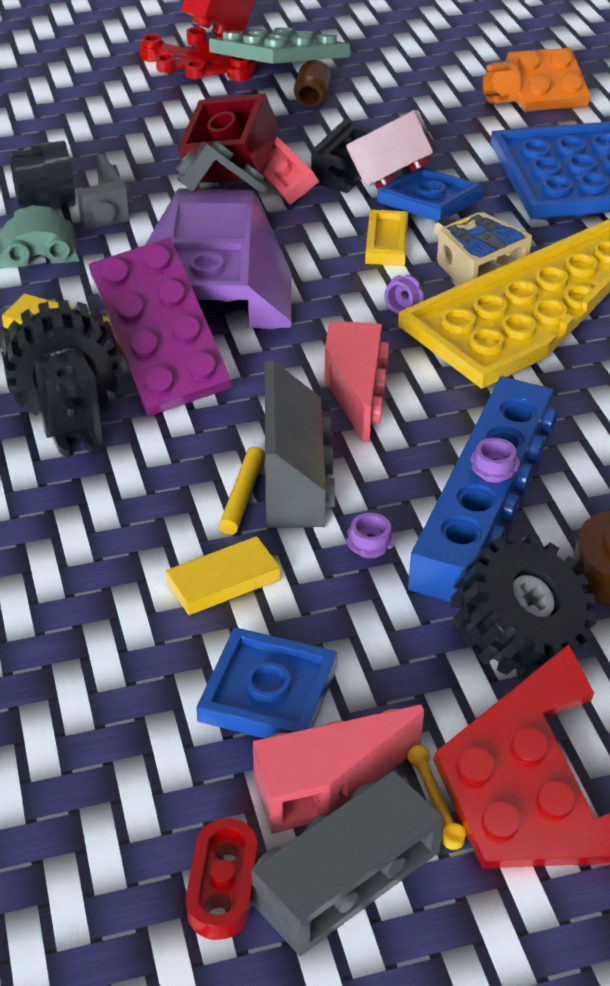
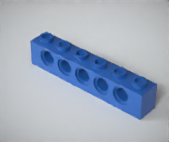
M503 376L499 377L411 552L409 591L451 602V596L457 591V589L453 588V585L467 565L494 539L501 536L504 540L506 527L503 525L505 522L512 524L517 513L520 499L517 493H526L533 471V465L530 464L531 462L539 464L546 440V437L543 435L551 436L555 427L558 409L551 408L554 389ZM501 438L515 446L520 466L518 471L513 472L511 478L499 483H491L474 473L471 455L476 451L477 445L482 440Z

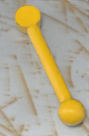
M416 744L408 751V761L411 765L418 767L435 809L444 816L441 841L448 849H460L465 843L466 831L462 825L454 823L428 764L430 759L429 750L421 744Z

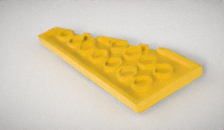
M610 219L400 311L398 314V326L481 389L496 383L500 376L508 377L547 358L610 293Z

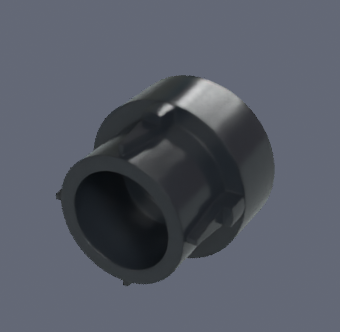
M64 140L30 145L31 149L12 151V155H10L11 172L17 203L21 209L29 206H44L52 209L75 206L73 174L67 145Z

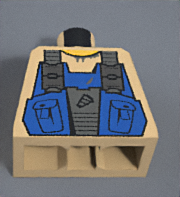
M477 212L459 221L454 220L450 216H444L436 223L434 234L438 237V265L459 285L530 254L531 234L484 212Z

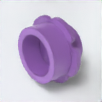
M398 275L394 277L385 290V302L389 309L397 314L406 308L424 301V292L420 287V283L411 275L404 277ZM405 291L409 294L408 298L405 295Z
M501 438L482 440L477 445L476 451L471 455L474 473L491 483H499L511 478L513 472L518 471L520 466L515 446Z
M364 513L353 519L351 527L347 531L349 537L346 539V543L350 550L364 558H377L384 555L386 549H391L394 546L396 538L395 534L391 531V523L386 517L377 513Z

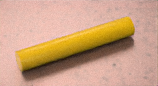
M250 447L246 452L219 523V529L225 534L233 535L237 533L265 458L264 451L259 447Z

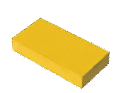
M370 210L365 264L405 266L408 212Z
M257 536L166 570V582L188 615L281 580V567Z

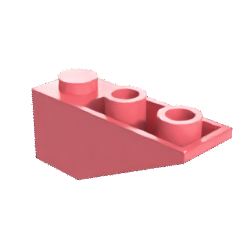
M330 320L325 344L324 382L362 441L370 442L372 423L381 424L383 401L381 396H384L389 342H381L382 324Z
M422 705L402 709H388L380 714L347 721H333L325 726L292 733H278L269 738L253 741L254 780L271 834L307 826L322 814L330 815L350 801L353 794L362 785L368 782L376 783L407 759L410 748L416 744H421L424 718Z

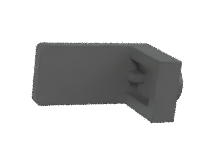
M202 141L195 153L191 151L186 153L176 169L180 172L177 180L191 191L195 190L215 160L264 196L269 190L261 184L265 176L247 163L243 169L239 168L230 161L234 154L217 141L212 146Z
M104 153L96 154L99 185L77 189L80 221L85 231L129 221L128 206L133 204L130 186L127 182H122L117 166L115 164L111 165Z

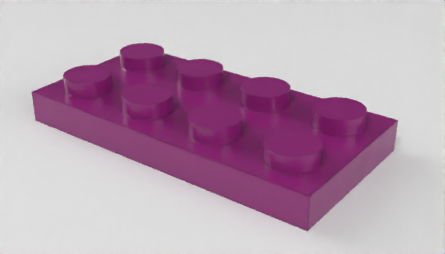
M171 237L88 264L94 284L147 417L232 388L229 373Z

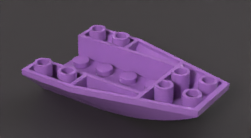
M188 188L177 189L145 245L171 237L197 300H220L223 302L248 300L249 328H263L266 330L291 328L292 273L255 189L195 188L194 191Z

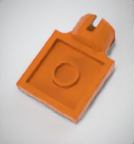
M571 48L508 52L504 62L488 64L486 66L488 72L483 76L484 95L500 94L486 96L487 102L494 105L516 102L521 105L524 112L588 107L591 99L590 92Z

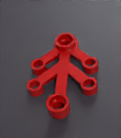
M190 27L186 30L187 43L192 45L195 50L165 44L159 34H146L139 43L140 58L147 62H156V70L158 72L170 73L185 68V75L189 79L195 80L205 76L227 73V77L231 80L246 81L253 77V72L257 68L255 60L228 55L222 56L209 52V44L206 42V30L202 27ZM223 33L217 34L215 38L223 37Z

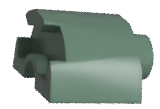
M29 206L18 209L14 212L15 216L7 221L4 227L1 226L0 269L28 266L29 259L36 255L48 257L51 264L79 261L77 236L72 223L54 214L53 209L50 207Z

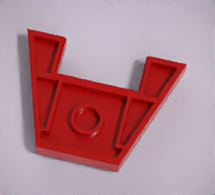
M569 644L435 752L433 759L482 869L610 863V813L595 819L545 719L591 702L595 694Z

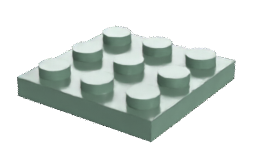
M274 28V33L268 34V30L251 29L248 35H243V32L223 31V37L209 38V52L276 64L350 57V43L337 41V35L319 34L315 38V32L295 31L294 34L293 28Z

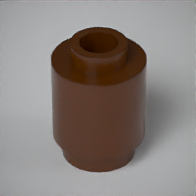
M310 60L301 66L294 85V95L302 106L313 108L325 101L332 81L330 68L319 60Z

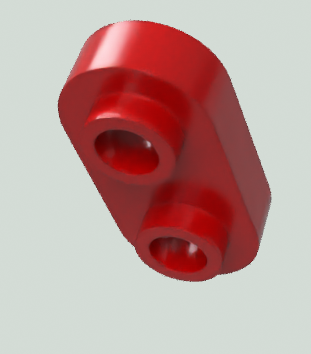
M232 818L215 820L207 824L200 831L196 839L186 893V910L188 922L192 929L207 939L223 940L233 937L246 926L249 920L252 904L251 869L258 862V842L253 829L243 821ZM224 855H232L236 857V859L232 861L219 860V858ZM215 908H224L228 910V912L223 914L209 913L211 910Z

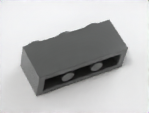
M393 770L376 783L368 782L362 785L353 794L350 801L330 815L322 814L316 817L306 827L304 833L284 847H275L267 851L259 859L256 866L251 869L252 905L295 952L302 956L440 852L444 816Z

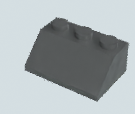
M264 361L266 528L325 527L326 507H335V479L325 478V475H333V447L323 446V444H331V416H322L320 396L275 361Z

